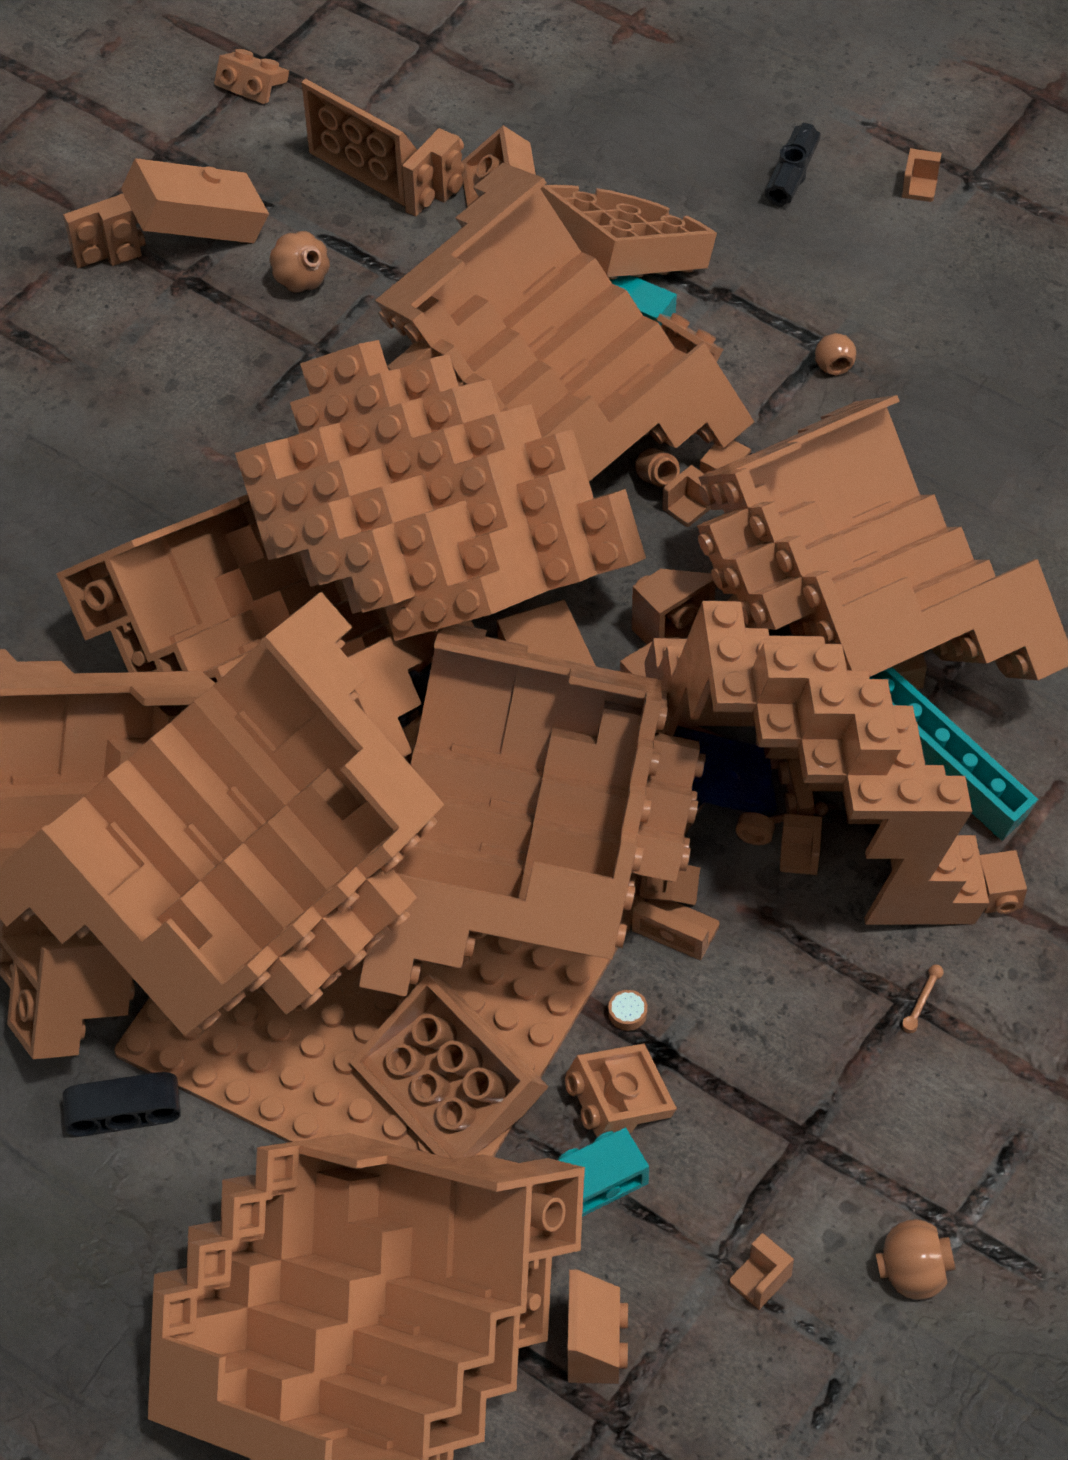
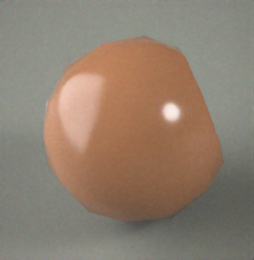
M833 333L824 336L815 348V361L820 369L827 374L837 376L846 373L856 361V347L846 335Z

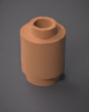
M655 448L643 451L636 461L638 476L642 480L659 487H665L680 474L678 460L673 455Z

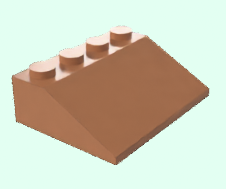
M304 79L301 83L309 153L405 206L402 165L417 151L415 146L402 131L315 83Z
M429 974L420 981L350 1061L351 1065L435 1155L450 1159L477 1154L523 1117L549 1087L446 981Z

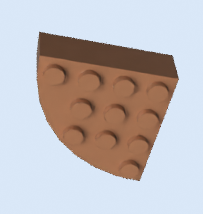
M544 185L540 188L580 251L595 257L609 279H617L618 276L628 275L642 277L644 274L650 273L666 275L672 271L693 272L694 269L708 268L717 232L687 215L682 220L670 215V208L610 190L596 188L595 194L580 192L578 186Z

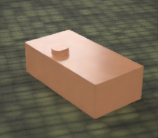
M135 158L121 187L143 231L255 243L269 215L250 178L244 172L221 170L210 166L198 167Z
M565 600L497 620L499 640L528 645V653L596 667Z

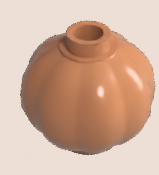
M307 231L287 233L281 236L269 256L274 279L294 293L318 288L330 268L326 246L321 240L316 239L313 234Z
M906 1220L897 1224L886 1237L883 1248L884 1252L876 1254L880 1278L889 1277V1281L898 1293L914 1300L929 1299L939 1294L947 1285L946 1272L956 1270L949 1237L939 1238L936 1226L923 1220Z

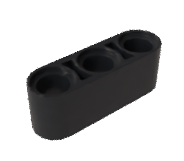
M156 1072L78 1084L65 1089L62 1095L65 1131L67 1134L77 1137L167 1124L181 1116L178 1079L176 1075L169 1072Z

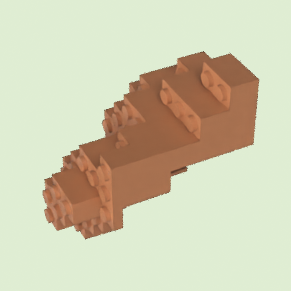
M506 163L499 165L473 187L479 198L455 217L462 228L375 300L381 309L378 315L386 326L390 329L395 327L402 336L407 335L413 343L404 353L387 366L389 371L449 354L459 386L488 379L491 380L500 412L532 404L541 438L573 429L588 481L592 480L642 436L649 434L659 444L664 442L677 448L691 435L697 434L706 443L713 442L724 448L754 423L751 415L705 343H699L688 354L675 349L659 323L642 315L628 291L611 283L595 257L580 251L540 189L547 184L545 179Z
M376 340L357 344L300 363L310 396L290 402L299 434L235 453L268 560L299 552L310 587L342 579L352 614L360 611L364 613L385 607L395 641L491 615L546 591L578 583L597 574L630 566L646 559L626 489L596 498L593 497L574 430L571 429L541 438L532 404L500 412L491 380L488 379L459 386L449 354L388 371L380 342Z
M897 395L853 402L821 416L822 420L797 430V435L698 477L701 483L699 492L703 502L710 506L711 510H724L725 513L697 525L700 532L698 536L699 545L704 554L710 557L714 568L711 570L715 585L724 594L737 595L739 602L742 604L744 623L748 624L749 628L776 630L789 624L793 636H824L825 644L843 645L847 671H868L869 677L931 648L934 654L944 661L987 664L995 660L998 669L1005 675V678L1040 680L1068 667V639L1038 559L1031 560L1001 575L995 576L989 559L974 560L962 527L946 526L935 494H919L887 409L888 406L900 402Z
M248 494L131 540L56 573L85 641L111 631L128 672L202 671L215 683L260 644L266 635L322 592L353 627L341 637L346 643L341 650L366 678L355 689L360 696L354 701L403 757L412 753L398 720L399 716L421 705L408 669L434 656V644L440 629L395 641L385 607L364 613L360 611L352 614L342 579L310 587L299 552L268 560ZM471 620L458 623L459 625L474 627Z
M320 592L266 635L260 644L218 682L193 701L175 719L150 738L82 799L51 824L45 825L0 866V920L6 926H9L19 916L26 922L36 914L62 944L75 933L81 939L88 932L92 931L184 1036L197 1026L202 1031L207 1029L222 1015L218 1011L221 1007L227 1012L230 1011L246 996L243 992L244 989L247 992L249 990L254 992L261 986L287 1015L299 1005L304 1010L311 1006L323 994L319 987L321 986L324 990L342 974L339 968L343 965L348 970L353 968L367 955L363 948L366 951L384 937L385 934L381 930L388 926L393 931L410 916L406 909L417 897L392 868L404 858L402 855L406 854L421 840L420 837L438 823L434 815L445 804L354 701L360 696L355 689L366 678L341 650L346 644L341 637L353 627L325 595Z
M702 601L687 639L653 638L644 662L646 677L661 680V691L667 692L666 700L668 707L664 729H656L655 733L673 736L677 726H755L758 747H764L765 758L800 759L803 782L806 784L807 791H843L848 824H880L865 851L866 859H891L892 872L864 917L865 925L975 924L988 906L989 900L976 835H958L972 813L966 777L946 776L944 765H925L913 706L892 704L888 679H869L868 671H847L843 645L825 644L824 636H769L768 629L745 628L742 604L737 601Z
M459 624L440 628L434 644L435 651L411 766L445 805L434 815L438 823L420 837L421 840L406 854L402 855L404 858L392 868L417 898L406 909L410 916L393 931L388 926L381 930L385 934L384 937L366 951L367 955L364 959L359 987L407 996L409 985L418 984L423 961L462 968L464 956L472 957L477 932L613 959L615 947L623 948L627 925L620 922L623 909L631 910L635 893L634 874L677 882L679 870H687L690 857V838L684 837L686 824H694L698 801L696 800L697 792L692 791L694 776H702L706 754L699 753V741L655 733L656 729H664L668 711L667 692L661 691V680L528 653V645L485 637L487 630Z
M0 649V866L45 825L51 824L82 799L107 775L125 762L150 738L211 688L215 682L202 671L74 674L62 661L17 662L6 649ZM36 914L26 922L19 916L9 926H6L0 920V975L11 989L7 1025L32 1059L79 1055L80 1040L84 1039L86 1032L84 1019L128 1015L129 1000L133 999L135 993L133 977L92 931L88 932L81 939L75 933L62 944Z
M351 1133L257 1147L256 1175L222 1180L221 1221L188 1227L187 1268L154 1274L148 1420L250 1458V1460H453L454 1450L484 1442L486 1399L516 1391L518 1349L548 1341L552 1257L581 1251L585 1167L549 1158L516 1163L484 1154L450 1159Z

